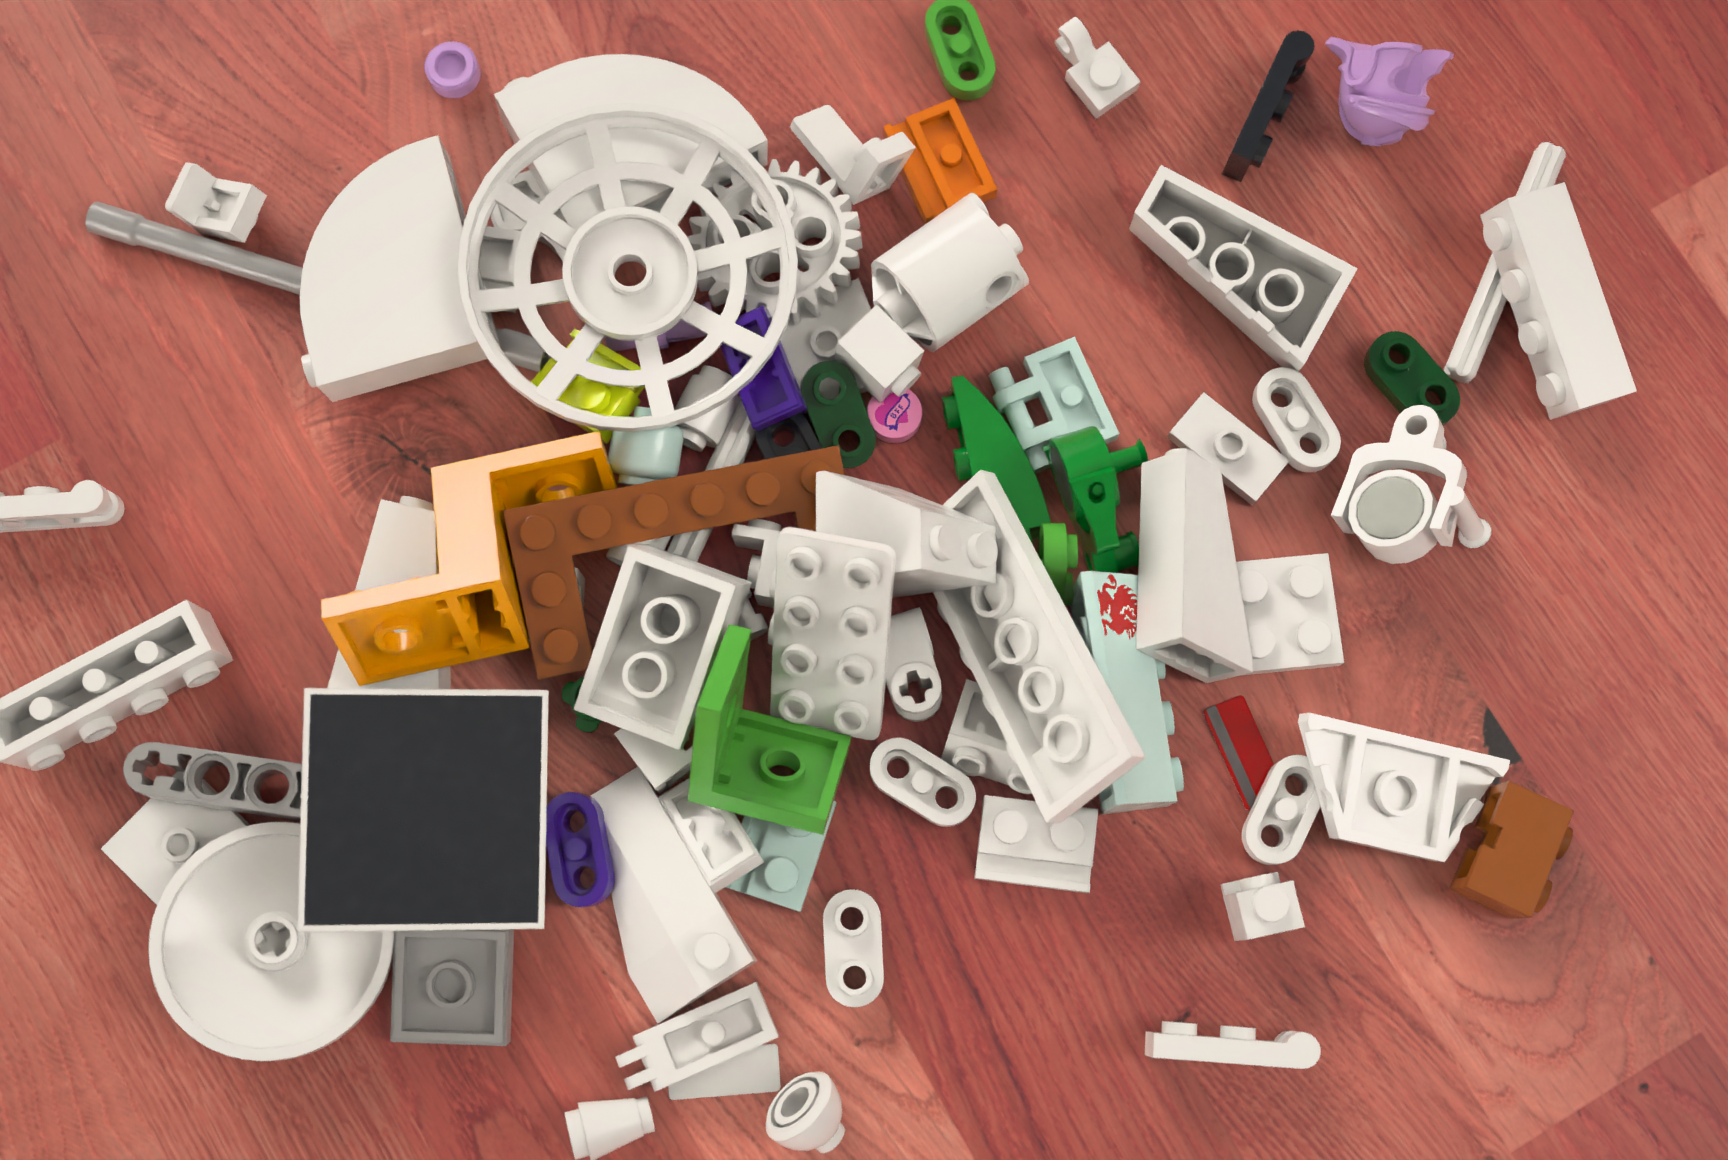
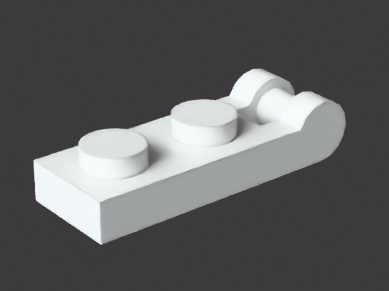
M92 480L79 482L73 487L71 492L60 493V490L57 488L45 486L28 487L24 489V495L5 496L4 493L0 492V533L108 526L115 524L122 518L125 510L124 502L120 497Z
M1162 1021L1161 1033L1146 1031L1145 1055L1153 1058L1305 1069L1315 1065L1321 1053L1320 1044L1314 1036L1309 1033L1291 1030L1280 1033L1274 1041L1256 1040V1028L1220 1025V1037L1197 1035V1024Z

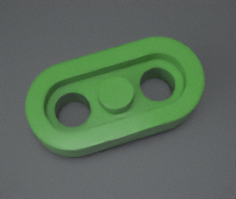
M936 0L931 4L926 13L925 36L944 87L951 95L961 100L981 98L988 93L993 85L996 65L977 12L967 0ZM946 26H954L959 32L954 35H948L942 29ZM970 71L977 78L972 81H965L959 75L962 72Z
M1041 523L1038 556L1064 605L1072 606L1074 598L1072 572L1067 573V569L1077 568V535L1067 534L1065 523Z

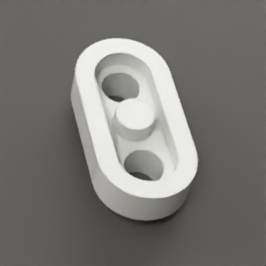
M1285 367L1275 368L1267 372L1256 385L1252 396L1253 407L1280 452L1290 460L1288 462L1289 465L1302 472H1317L1324 469L1336 457L1340 449L1341 438L1336 425L1307 379L1301 373ZM1271 394H1283L1288 400V406H1276L1271 400ZM1300 440H1312L1317 448L1316 453L1309 454L1304 452L1300 447Z
M905 738L888 739L874 750L870 760V775L875 786L889 797L931 823L942 827L958 825L966 820L972 812L976 801L975 788L969 777L960 770ZM897 758L904 760L909 766L908 774L900 779L893 778L887 771L888 763ZM948 788L955 792L957 803L954 807L944 809L937 804L935 795L940 789Z
M1292 755L1275 763L1269 770L1242 828L1243 846L1246 852L1259 863L1277 865L1293 859L1300 851L1318 813L1320 802L1307 756ZM1288 776H1295L1302 782L1303 789L1299 796L1291 795L1286 790L1285 780ZM1265 826L1275 828L1279 834V841L1275 847H1269L1262 841L1261 832Z
M845 890L830 899L823 914L826 984L832 997L840 1004L848 1007H862L871 1003L879 995L884 982L881 914L877 903L871 896L859 890ZM847 908H857L863 914V923L856 930H848L841 924V915ZM851 966H859L866 973V982L859 989H850L844 983V972Z

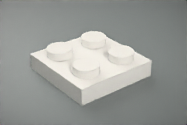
M1328 553L1236 562L1253 660V672L1244 675L1335 667L1344 663Z

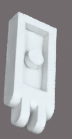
M755 982L632 1036L636 1048L615 1058L619 1068L642 1059L646 1070L624 1079L627 1089H633L650 1081L654 1092L780 1036L760 987Z

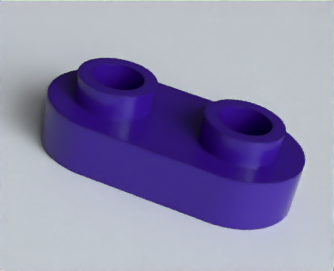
M577 792L562 793L553 798L546 807V847L554 889L559 898L568 905L574 907L596 906L608 898L615 884V874L604 822V813L600 804L589 795ZM580 811L584 816L585 823L579 832H574L570 827V819L575 812ZM587 867L591 868L595 874V882L588 889L584 888L580 882L581 873Z

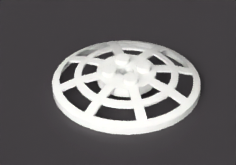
M624 102L590 106L561 115L529 132L502 155L484 177L469 205L460 234L457 270L461 301L471 331L490 364L513 389L537 407L568 422L598 430L639 432L668 428L699 418L729 401L755 378L773 355L787 327L796 293L798 258L794 230L784 200L767 171L743 145L720 128L689 113L660 105ZM639 128L659 130L684 137L699 144L683 174L672 168L653 163L616 162L609 129ZM587 134L594 163L593 168L583 170L564 180L545 195L539 204L511 185L517 175L543 153L569 139ZM718 157L734 167L753 188L768 213L772 228L742 238L740 237L738 229L726 208L709 190L702 186ZM620 181L651 182L666 186L673 191L661 211L656 212L643 207L626 206ZM599 186L604 211L590 218L578 230L555 216V213L572 198L590 188ZM692 202L697 204L713 221L724 243L696 251L693 250L689 239L678 226ZM498 203L525 222L514 253V286L480 290L478 280L480 246L489 217ZM541 234H543L566 250L562 267L563 279L531 284L532 258L537 241ZM778 250L781 267L779 296L771 324L765 336L762 337L735 324L740 315L746 294V260ZM629 261L640 263L647 271L644 280L635 286L620 284L615 279V272L621 264ZM730 265L729 293L724 310L720 316L693 301L697 289V274ZM570 301L572 308L585 325L568 349L561 345L550 333L538 314L536 307ZM520 310L522 319L534 340L557 362L538 387L526 379L504 355L489 328L485 313ZM680 320L707 334L706 338L689 353L671 363L663 365L657 336L670 330ZM605 336L621 341H635L641 370L610 369L592 364L588 360ZM722 343L751 357L740 372L717 391L692 405L674 410L667 381L678 378L701 365L718 350ZM577 375L609 386H645L652 415L640 417L600 415L574 408L558 399Z

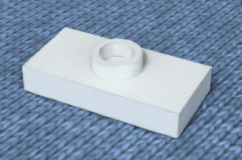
M1204 392L1167 436L1179 448L1193 450L1202 458L1221 468L1223 483L1252 506L1290 461Z
M690 778L659 796L658 799L709 887L714 893H717L763 864L764 861L735 813L688 801Z

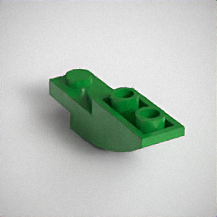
M963 375L951 377L949 396L942 397V408L947 429L956 428L960 448L953 449V461L958 482L969 481L980 470L995 473L1032 543V539L1039 538L1041 523H1051L1044 495L1033 467L1020 442L988 399Z

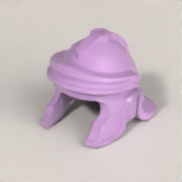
M1330 37L1325 42V46L1342 61V64L1338 66V70L1341 72L1338 101L1341 121L1350 135L1360 140L1363 145L1381 147V145H1389L1402 140L1403 134L1409 129L1415 131L1425 129L1429 123V117L1435 113V110L1426 107L1430 100V97L1426 94V86L1431 78L1441 73L1445 63L1449 59H1453V53L1440 49L1422 51V45L1406 42H1385L1372 46L1349 42L1335 37Z

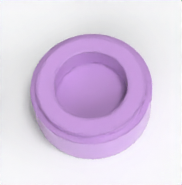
M441 43L429 52L425 60L426 76L432 88L441 96L447 98L464 97L471 93L479 83L481 70L473 51L462 43Z

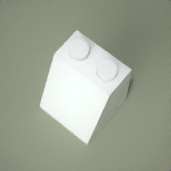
M829 471L816 472V532L890 546L896 555L892 598L996 583L998 548L995 526L900 488Z

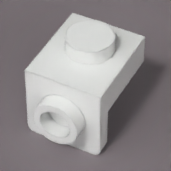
M187 162L184 164L166 201L165 208L203 235L245 243L250 231L257 222L259 211L267 195L252 184L215 178L199 165Z

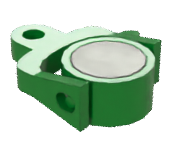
M1095 426L1050 438L1048 446L1042 447V450L1052 469L1064 507L1074 529L1079 535L1087 570L1118 573V571L1134 566L1138 567L1139 543L1135 534L1130 531L1126 532L1125 535H1117L1116 508L1120 504V493L1116 474L1140 467L1142 463L1149 461L1141 439H1138L1134 446L1109 453L1103 436Z

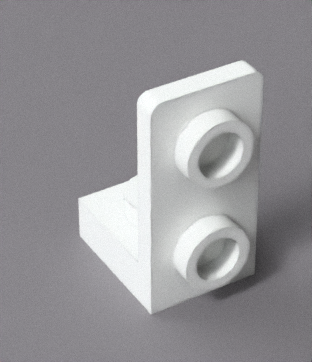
M829 105L795 117L790 125L793 133L831 179L834 178L837 181V186L844 194H849L853 205L890 189L916 148L903 132L883 140L876 137L863 145Z

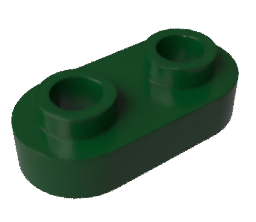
M1391 331L1380 335L1368 348L1364 357L1366 374L1400 414L1409 407L1424 405L1436 412L1443 426L1455 416L1460 406V394L1457 386L1415 338L1404 332ZM1396 350L1400 352L1404 357V364L1394 363L1389 357V351ZM1425 392H1435L1440 397L1441 404L1438 406L1430 404L1426 400Z
M823 361L814 364L803 375L800 391L806 403V411L815 436L821 447L827 448L839 445L838 439L843 431L852 430L858 437L856 448L851 451H844L839 446L843 468L858 467L871 457L875 448L876 438L852 372L841 363ZM825 378H832L839 385L838 395L831 400L825 399L819 392V385Z

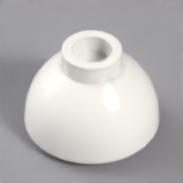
M816 1071L802 1074L786 1084L776 1095L769 1107L766 1119V1132L768 1136L779 1145L791 1150L809 1151L816 1149L820 1153H827L833 1150L842 1140L845 1128L840 1122L842 1117L841 1097L831 1078L824 1072Z

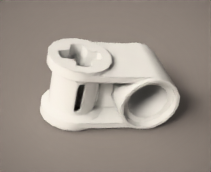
M920 607L891 616L886 683L897 713L904 719L913 722L925 721L933 717L939 710L942 701L941 679L934 661L933 646ZM918 681L922 689L930 688L925 691L924 702L915 704L912 696H904L908 693V683Z

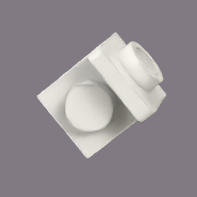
M753 519L749 520L748 526L734 524L732 538L737 547L762 551L761 556L752 555L747 581L752 582L750 588L755 589L754 596L758 605L774 608V598L770 597V582L776 566L777 538L782 526L767 520Z

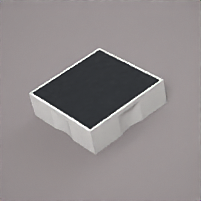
M304 688L297 932L544 929L549 690Z

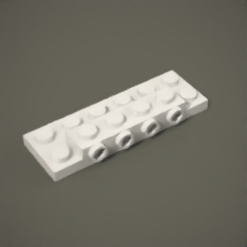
M980 470L950 497L943 506L995 526L998 548L996 583L933 593L938 602L937 609L939 614L949 624L960 646L961 659L972 671L983 693V703L988 712L995 717L1007 742V752L1014 763L1019 766L1045 821L1048 823H1061L1146 757L995 473Z

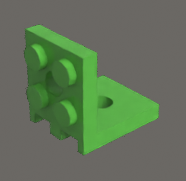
M729 624L697 704L688 801L824 835L849 752L851 736L805 724H795L785 719L742 709L752 630ZM776 765H784L790 767L796 773L791 776H778L770 772L769 769Z

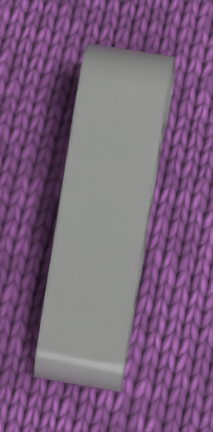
M146 742L136 746L127 755L124 762L123 775L127 784L136 792L149 798L301 821L302 764L159 742ZM160 759V762L175 771L184 772V782L167 776H157L153 782V780L145 776V770L147 767H156ZM215 766L227 767L230 773L228 786L216 795L205 794L202 788L204 774ZM282 774L287 776L289 791L285 798L275 804L264 803L260 796L262 783L272 775Z

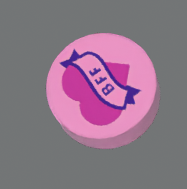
M908 389L900 397L892 392L881 403L875 397L871 398L868 405V416L875 436L888 443H901L909 440L917 433L922 421V406L919 398L911 390Z

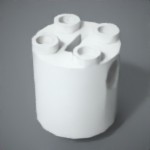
M971 192L871 263L873 305L877 304L904 332L924 349L934 352L1029 284V278L1017 258V255L1023 251V245L1018 235L1009 225L1005 223L1000 227L996 225L989 217L988 210L982 200Z

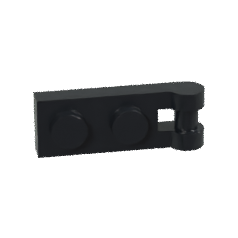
M1300 30L1292 31L1284 38L1222 172L1223 175L1241 182L1249 164L1260 168L1273 140L1272 137L1264 134L1270 119L1281 123L1294 95L1293 92L1285 89L1286 84H1293L1301 78L1306 63L1314 52V40L1308 33Z

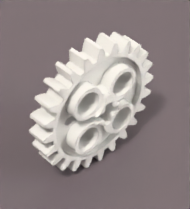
M772 159L767 173L784 200L793 226L798 258L797 264L808 270L802 272L797 268L796 293L790 314V319L797 325L800 322V309L806 307L817 317L820 315L819 299L824 298L834 304L838 302L834 285L850 288L852 282L850 272L847 269H858L860 266L859 255L856 251L862 248L861 232L856 231L860 228L857 212L851 211L852 206L849 194L838 196L837 181L834 178L821 185L819 168L815 167L804 177L801 176L799 161H794L787 172H780L777 159ZM734 170L729 172L732 186L729 188L715 182L712 184L714 196L726 208L741 238L772 228L768 213L765 212L766 210L753 188ZM701 208L700 211L703 217L696 216L689 219L692 232L695 235L687 238L694 251L724 243L715 224ZM748 214L757 222V224L755 222H751L749 219L742 215ZM817 237L823 239L822 242L813 246L802 244L808 238ZM778 250L746 260V294L741 312L745 309L747 313L760 306H764L769 310L771 318H773L779 296L780 280L767 282L763 279L771 273H780L781 267ZM730 265L697 274V284L700 291H709L710 301L714 307L722 305L727 300L730 287Z

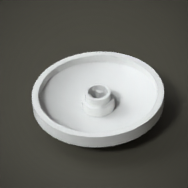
M267 822L253 824L223 834L207 843L184 862L173 875L162 893L152 919L149 935V962L153 982L163 1005L174 1021L192 1038L206 1047L227 1056L253 1061H281L301 1057L328 1046L350 1031L366 1015L381 993L391 968L394 931L297 932L300 859L299 823Z

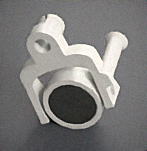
M1416 405L1405 409L1398 415L1394 423L1389 443L1367 444L1354 452L1331 514L1343 533H1355L1364 547L1376 559L1390 564L1409 563L1421 558L1436 545L1437 541L1441 546L1452 547L1456 525L1459 528L1458 538L1460 542L1469 548L1483 546L1491 536L1489 523L1478 517L1463 491L1467 478L1466 468L1461 459L1446 450L1447 442L1444 437V427L1436 412L1430 407ZM1401 469L1428 472L1445 479L1446 483L1439 502L1428 485L1419 476ZM1378 471H1382V472H1380V473H1378V474H1375V475H1373V476L1367 478L1370 474L1376 473V472H1378Z

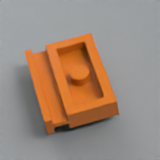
M954 98L907 116L905 121L894 126L891 123L883 126V136L885 139L903 132L916 147L902 168L901 175L924 224H927L971 192L976 194L983 203L997 197V186Z

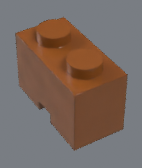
M1511 781L1491 786L1474 826L1484 832L1478 850L1476 851L1470 847L1465 848L1449 890L1511 919L1531 918L1534 912L1538 913L1543 909L1549 899L1552 882L1547 878L1555 859L1559 860L1564 856L1572 841L1573 829L1568 827L1574 810Z

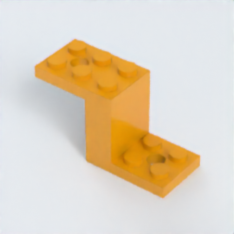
M600 431L431 468L440 574L422 578H411L404 582L363 591H353L345 595L321 600L322 620L359 686L529 648L527 624L503 510L618 488ZM556 485L568 486V488L561 491H550L548 489ZM404 629L408 631L395 633L393 630Z

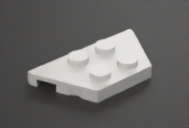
M1313 713L1299 714V728L1327 832L1331 839L1429 861L1445 862L1460 841V833L1464 826L1472 823L1484 806L1480 799L1495 777H1503L1509 769L1510 760Z

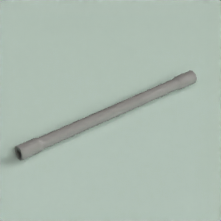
M99 201L94 202L87 212L85 223L86 229L90 233L132 246L141 245L300 295L302 267L146 219L141 214ZM496 328L501 349L513 365L539 372L551 358L532 336L511 329Z

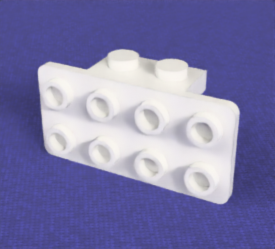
M786 527L780 532L776 546V566L770 582V597L774 598V614L768 631V643L773 645L771 716L785 719L791 723L805 724L866 740H874L879 736L883 720L896 557L894 550L890 546L794 527Z

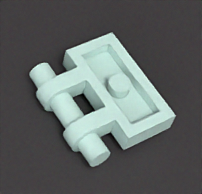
M1075 337L1025 356L1023 365L1029 376L1028 379L1015 383L1008 367H1002L989 374L990 381L996 392L992 397L999 413L1006 414L1013 432L1030 461L1035 474L1050 468L1049 462L1042 450V447L1048 445L1050 438L1090 426L1097 427L1106 444L1117 440L1119 436V431ZM1038 397L1049 422L1035 427L1025 403Z

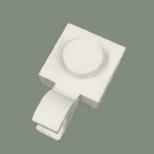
M1074 17L1058 29L1061 37L1055 40V45L1061 54L1073 65V67L1067 70L1065 81L1095 119L1138 90L1141 81L1109 41L1096 50L1087 29L1077 17Z

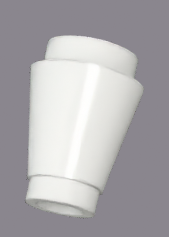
M647 1096L638 1099L627 1098L579 1102V1109L564 1112L575 1160L590 1156V1160H596L643 1137L644 1134L655 1131Z

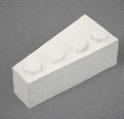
M1163 165L1159 167L1136 208L1129 228L1134 235L1281 367L1291 368L1299 371L1304 366L1358 269Z

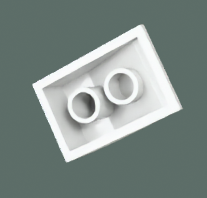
M649 544L628 546L573 710L677 750L683 749L696 719L697 704L728 625L737 626L752 582Z

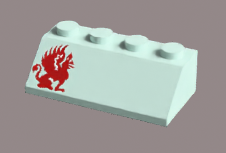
M1100 571L1080 572L1073 585L1074 598L1073 605L1070 606L1072 620L1146 757L1099 793L1101 814L1170 806L1177 802L1176 792L1183 791V772L1179 758L1170 757L1167 735L1174 734L1175 725L1170 702L1161 701L1158 680L1165 679V663L1136 650L1138 575Z

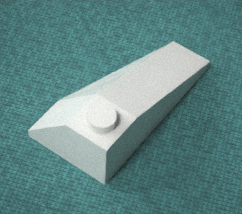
M636 767L592 794L591 797L600 804L604 813V822L615 874V884L611 895L628 974L659 1024L757 962V959L719 896L709 887L650 782L640 768Z

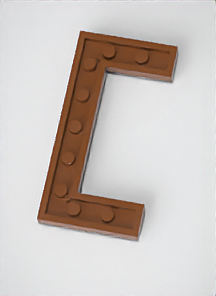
M839 445L503 510L537 678L543 679L586 670L592 656L572 555L788 512L793 513L795 528L816 532V472L829 471L845 475Z

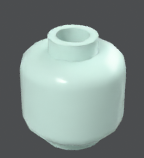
M635 406L634 417L652 415L650 408ZM675 425L663 429L639 432L612 431L608 459L612 472L619 474L618 483L636 485L676 477L679 471L684 439L682 429Z

